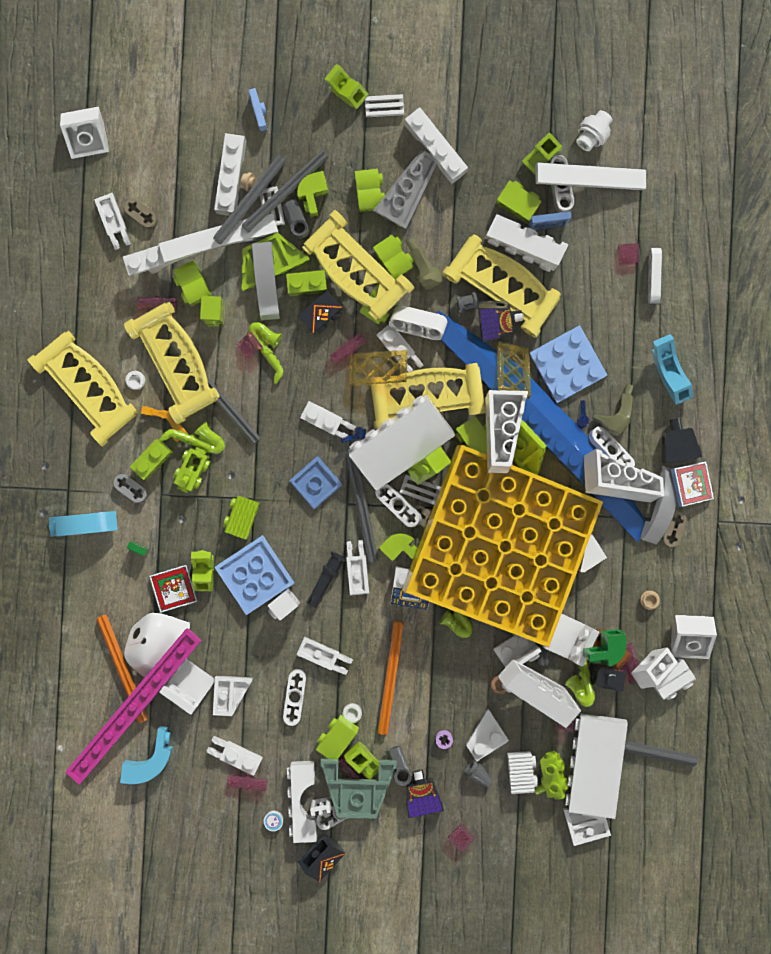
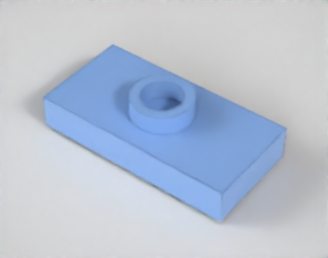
M255 88L250 89L248 92L261 132L268 130L263 116L267 114L264 102H259Z

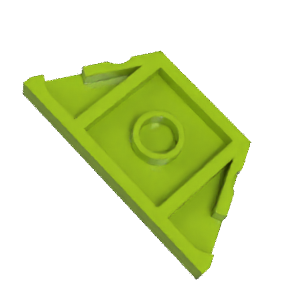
M274 233L255 242H272L275 277L310 261L307 255L303 254L279 233ZM252 244L242 248L241 288L243 292L256 286Z
M521 419L513 461L521 469L538 475L547 445Z

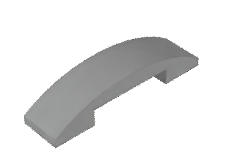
M272 242L253 243L254 271L261 321L280 319Z
M662 466L660 477L663 478L664 496L657 499L651 521H645L640 537L641 540L658 544L668 529L677 505L671 468Z

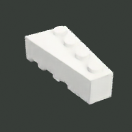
M496 214L485 237L489 244L495 247L500 245L506 248L505 251L512 255L517 253L523 256L522 259L528 263L535 262L545 271H554L558 267L568 247L567 243L562 242L559 245L554 241V238L548 235L540 237L535 230L527 227L521 229L519 223Z
M489 390L485 398L488 473H508L512 466L528 391Z
M595 449L584 456L586 493L650 503L664 496L662 477L644 469L639 470L633 467L631 463H623L612 455L607 456L599 449Z
M514 659L498 676L503 683L502 687L507 692L514 693L520 699L540 710L565 728L581 712L565 687Z

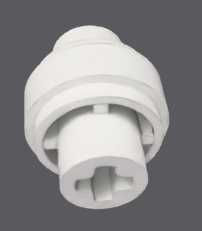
M602 110L598 111L596 115L585 117L579 125L578 132L580 136L576 140L578 146L585 151H590L593 146L599 147L603 145L610 136L611 130L609 125L613 121L612 117Z

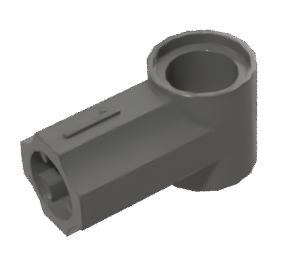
M290 200L281 207L294 237L298 240H304L310 233L308 224L297 200ZM298 226L305 227L302 233H296L295 231Z
M395 746L386 750L387 759L397 761L393 772L395 782L400 786L409 784L411 781V770L408 767L401 746ZM405 771L408 774V778L400 780L397 774Z

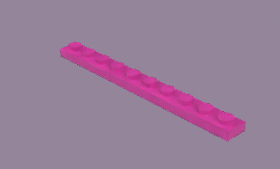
M186 628L65 773L80 785L202 640L190 629Z

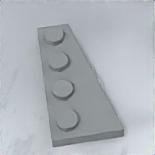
M421 150L373 211L397 226L406 229L437 165L433 156Z

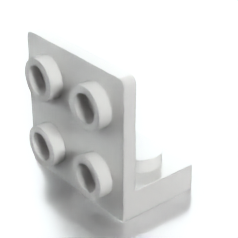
M561 614L550 646L543 645V647L583 667L586 658L583 656V648L593 647L599 631Z
M513 635L493 648L505 668L513 659L521 664L528 660L532 662L539 657L541 652L534 641L518 635Z
M186 659L163 686L160 693L189 714H192L215 682V679Z

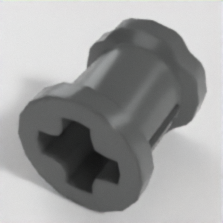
M475 292L464 297L456 296L460 313L467 309H478V300Z

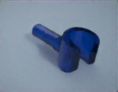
M583 400L580 401L582 417L577 418L579 428L587 427L589 424L586 405Z
M355 427V434L341 438V442L344 443L352 439L363 440L366 438V429Z

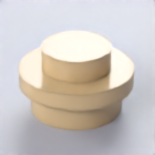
M244 173L241 178V188L245 189L246 192H249L257 182L253 173Z
M645 591L640 597V603L645 609L653 610L659 605L660 598L654 591Z

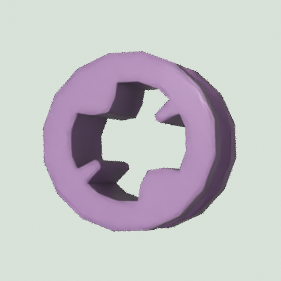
M446 730L437 733L435 739L438 747L441 749L451 747L453 743L451 733ZM447 735L449 742L441 744L440 736Z

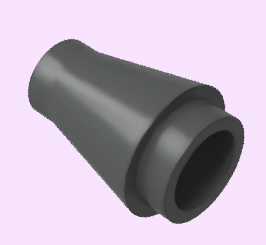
M474 760L464 770L468 778L483 785L485 788L489 787L493 781L482 765Z

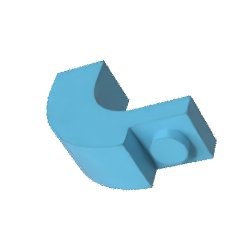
M669 334L653 341L654 349L652 354L657 370L675 404L677 405L693 398L692 384L680 366L672 335Z
M116 511L49 517L50 537L118 530Z
M160 726L158 728L155 752L150 759L145 761L125 760L122 764L120 783H144L157 776L163 770L172 755L174 747L166 746L170 742L171 735L168 732L167 726Z

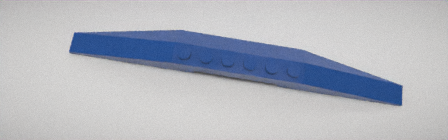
M438 310L435 314L444 316L448 321L440 340L465 366L473 363L478 364L481 382L489 390L528 391L522 420L547 445L546 448L585 488L584 456L596 449L589 441V437L518 364ZM591 494L595 499L603 501L602 507L637 542L641 540L640 537L646 520L633 500Z

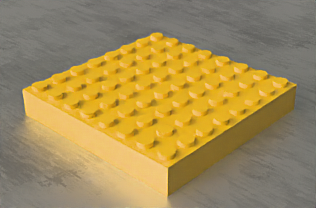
M457 445L402 591L549 647L603 501L513 465L508 473H488L486 454L464 445Z

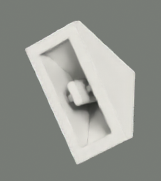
M593 535L590 536L578 568L580 572H586L607 558Z

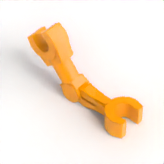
M142 406L141 414L166 418L173 430L187 433L181 425L175 423L169 411Z

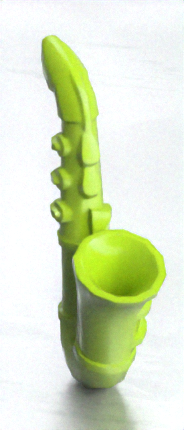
M252 323L248 328V334L276 371L274 384H277L283 375V368L276 356L273 355L269 345L276 348L282 338V334L272 332L262 323Z
M204 422L194 432L199 435V438L182 431L169 429L159 439L161 442L173 437L212 454H219L225 448L223 439L210 430L207 422Z
M447 610L439 622L441 625L448 626L461 638H468L473 631L471 621L468 620L466 615L455 611L452 615Z
M586 659L583 667L579 665L581 670L579 675L582 677V680L580 681V677L575 675L569 678L565 685L573 691L577 702L581 706L589 707L594 703L595 691L592 687Z

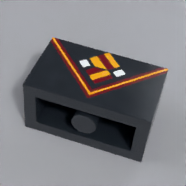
M326 290L301 312L298 317L314 335L317 332L321 334L328 327L326 324L330 320L334 322L342 315L340 311L343 309Z
M323 834L298 863L306 875L320 882L346 853L337 841Z

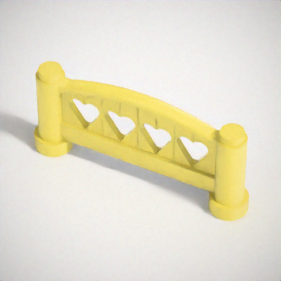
M334 210L329 214L330 218L304 243L302 249L309 256L312 253L315 254L330 279L351 298L369 307V315L377 321L406 293L409 294L414 289V286L402 274L395 280L343 229L348 223L340 213ZM340 244L335 259H330L329 254L324 253L326 247ZM353 257L349 272H343L342 267L337 266L339 260ZM366 270L362 285H357L356 280L350 279L352 273ZM380 283L376 298H370L369 293L363 291L365 286Z
M473 234L468 238L450 266L445 267L442 275L455 284H458L460 279L463 278L495 301H507L511 311L522 310L524 323L521 329L528 335L537 338L541 332V326L560 300L561 293L553 288L550 291L546 290L541 282L524 266L498 251L483 247L481 245L482 239ZM483 256L485 260H489L492 264L491 267L477 272V257ZM497 266L501 271L507 273L505 279L492 283L494 267ZM514 277L517 282L523 284V288L508 294L509 278ZM530 288L532 293L535 292L539 295V298L524 305V290Z
M168 302L163 303L135 320H128L124 323V326L132 339L141 337L175 402V405L169 407V413L175 423L180 424L186 421V417L217 401L220 396L215 388H209L200 355L190 337L178 322L173 319L172 313L175 310L172 304ZM164 324L168 326V331L172 333L170 340L156 339ZM173 341L177 343V348L181 350L179 357L165 356ZM182 358L186 360V365L190 367L188 374L174 373ZM191 375L195 377V382L199 384L197 391L183 390Z
M68 330L57 337L36 356L32 355L27 360L39 374L45 370L49 372L96 427L90 434L103 447L108 443V439L136 416L138 411L131 403L126 405L117 385L108 372L91 355L74 344L73 341L76 338ZM67 353H72L74 359H78V366L62 368ZM84 367L86 373L91 375V380L75 383L79 368ZM92 382H97L99 388L104 390L103 395L87 397ZM109 396L111 402L116 404V409L99 412L103 398Z
M477 363L467 364L465 370L427 368L408 372L388 381H383V378L371 379L372 383L370 384L376 419L374 421V429L380 428L386 419H392L397 416V412L400 409L408 408L413 404L412 402L415 398L409 392V387L412 385L417 387L419 384H423L425 390L422 397L427 394L439 412L468 408L469 415L486 413L480 367H478ZM460 378L463 384L456 397L447 386L448 380L455 381ZM438 381H442L444 387L437 399L428 389V384L431 382L436 384ZM400 387H404L406 393L399 405L391 396L390 391L393 388L398 390Z

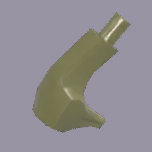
M413 238L407 240L406 243L411 250L410 255L417 263L420 271L417 277L425 291L437 287L443 281L438 267L431 265L421 246L417 247Z
M626 384L624 394L622 393L620 410L616 415L600 416L594 414L592 417L609 434L619 437L627 429L632 418L633 396L631 394L634 386L631 384Z

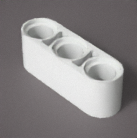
M562 155L554 156L550 164L559 162L568 165L567 159ZM551 185L556 211L558 213L570 211L574 205L572 186L560 189L557 185ZM560 200H567L569 207H562Z
M398 305L393 311L389 326L396 331L432 340H440L448 321L439 314Z

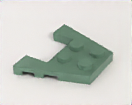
M321 759V766L337 817L376 819L397 761L379 760L378 779H338V759Z

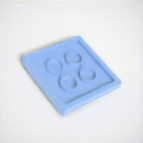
M580 325L529 353L556 403L607 376Z
M263 535L215 566V569L246 615L295 583Z

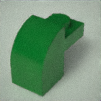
M620 629L600 631L601 646L583 648V656L591 663L603 661L608 666L617 664L626 652V634Z

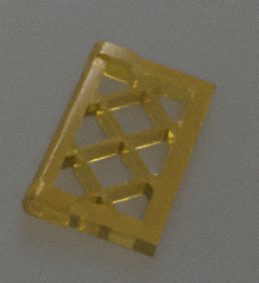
M498 342V391H528L527 399L531 397L529 348ZM503 351H507L510 355L504 358ZM516 354H522L523 361ZM511 357L519 364L515 368L507 361ZM503 363L511 370L506 374L503 371ZM520 367L523 368V377L517 371ZM511 373L520 380L516 384L508 377ZM504 380H505L511 387H505V386H504ZM523 383L524 390H520L517 386Z
M408 351L351 354L350 386L407 382ZM401 356V360L397 364L391 359V357ZM386 357L379 365L372 360L373 358ZM357 359H367L360 367L357 365ZM389 360L395 366L386 373L381 367ZM371 362L376 368L368 375L362 369ZM397 368L400 370V376H390ZM378 370L385 375L384 377L371 378ZM360 371L367 376L366 378L356 379Z

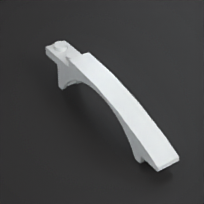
M273 213L268 214L250 232L245 231L242 227L246 220L239 221L222 244H218L213 239L221 227L218 226L159 243L158 246L123 256L128 275L133 276L145 271L154 274L174 262L203 251L235 243L258 241L262 237L278 233Z

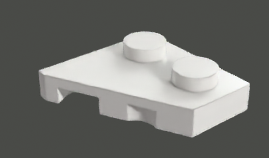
M215 676L213 715L232 716L253 678Z
M489 709L485 711L483 718L466 743L476 761H479L509 741Z
M563 808L574 846L611 836L605 817L569 812V808Z

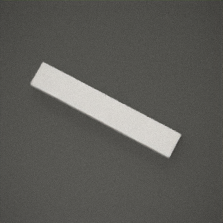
M537 163L536 184L645 190L646 170Z

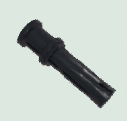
M331 551V557L327 564L323 566V573L306 601L307 604L314 608H317L331 580L339 574L338 570L341 564L346 561L345 557L334 551Z

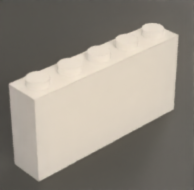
M427 394L423 397H417L411 406L400 409L397 412V416L392 419H386L380 428L376 431L374 429L369 431L365 435L366 438L360 442H354L349 447L350 458L376 491L455 436L452 428Z
M580 713V719H576L575 730L578 731L577 738H573L572 749H576L575 757L571 756L570 761L573 775L568 777V787H571L570 794H566L565 801L569 812L615 819L628 725L627 720Z

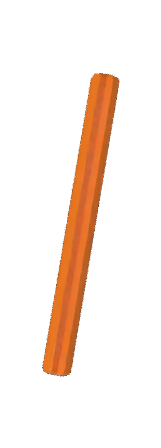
M107 615L99 616L96 618V621L127 697H129L136 689V686ZM145 709L136 718L138 723L148 719Z
M394 621L378 726V733L381 735H387L404 626V623L400 621Z

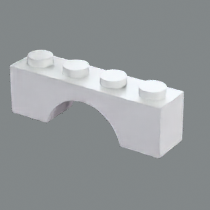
M420 107L405 118V127L430 152L439 169L451 184L467 173L468 167Z
M225 133L214 208L215 212L219 215L230 216L238 205L239 177L247 142L245 136Z
M291 762L290 767L287 768V779H291V787H288V798H292V806H289V818L293 820V825H289L290 837H293V843L317 842L316 818L309 815L301 804L302 793L306 788L315 783V762Z

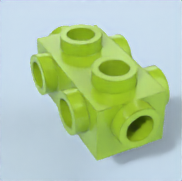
M196 447L195 450L190 448L189 451L186 450L181 459L183 464L181 468L176 469L173 476L175 479L174 483L178 485L177 489L188 493V490L193 491L194 488H199L202 482L200 478L202 471L206 472L211 463L208 461L209 456L205 455L207 451ZM195 458L200 459V463L198 465H195L193 462Z
M556 751L547 752L540 760L543 773L541 778L542 784L534 788L535 793L539 795L546 791L547 798L563 799L568 789V781L563 773L564 761L560 758V753Z

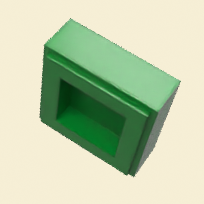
M129 541L127 549L141 556H146L150 550L135 541Z

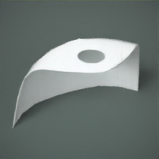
M160 613L147 614L130 631L124 651L127 663L143 677H146L186 628L190 629V623ZM140 628L139 636L133 639L135 630ZM143 638H146L145 644H141Z

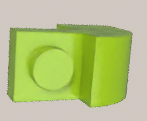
M338 64L325 77V81L330 85L329 89L355 109H358L369 95L363 86L351 79Z
M549 132L522 161L536 175V164L551 162L552 158L557 156L563 149V146Z
M323 171L307 175L298 186L299 201L307 199L303 203L306 213L310 212L311 217L318 216L314 197L329 194Z
M405 533L393 534L379 546V549L392 561L403 550L414 559L418 548L415 545L412 547L409 545L414 538Z
M203 550L191 552L193 590L213 591L214 556L211 555V552Z
M359 741L344 755L346 761L358 773L362 772L368 779H372L379 772V760Z

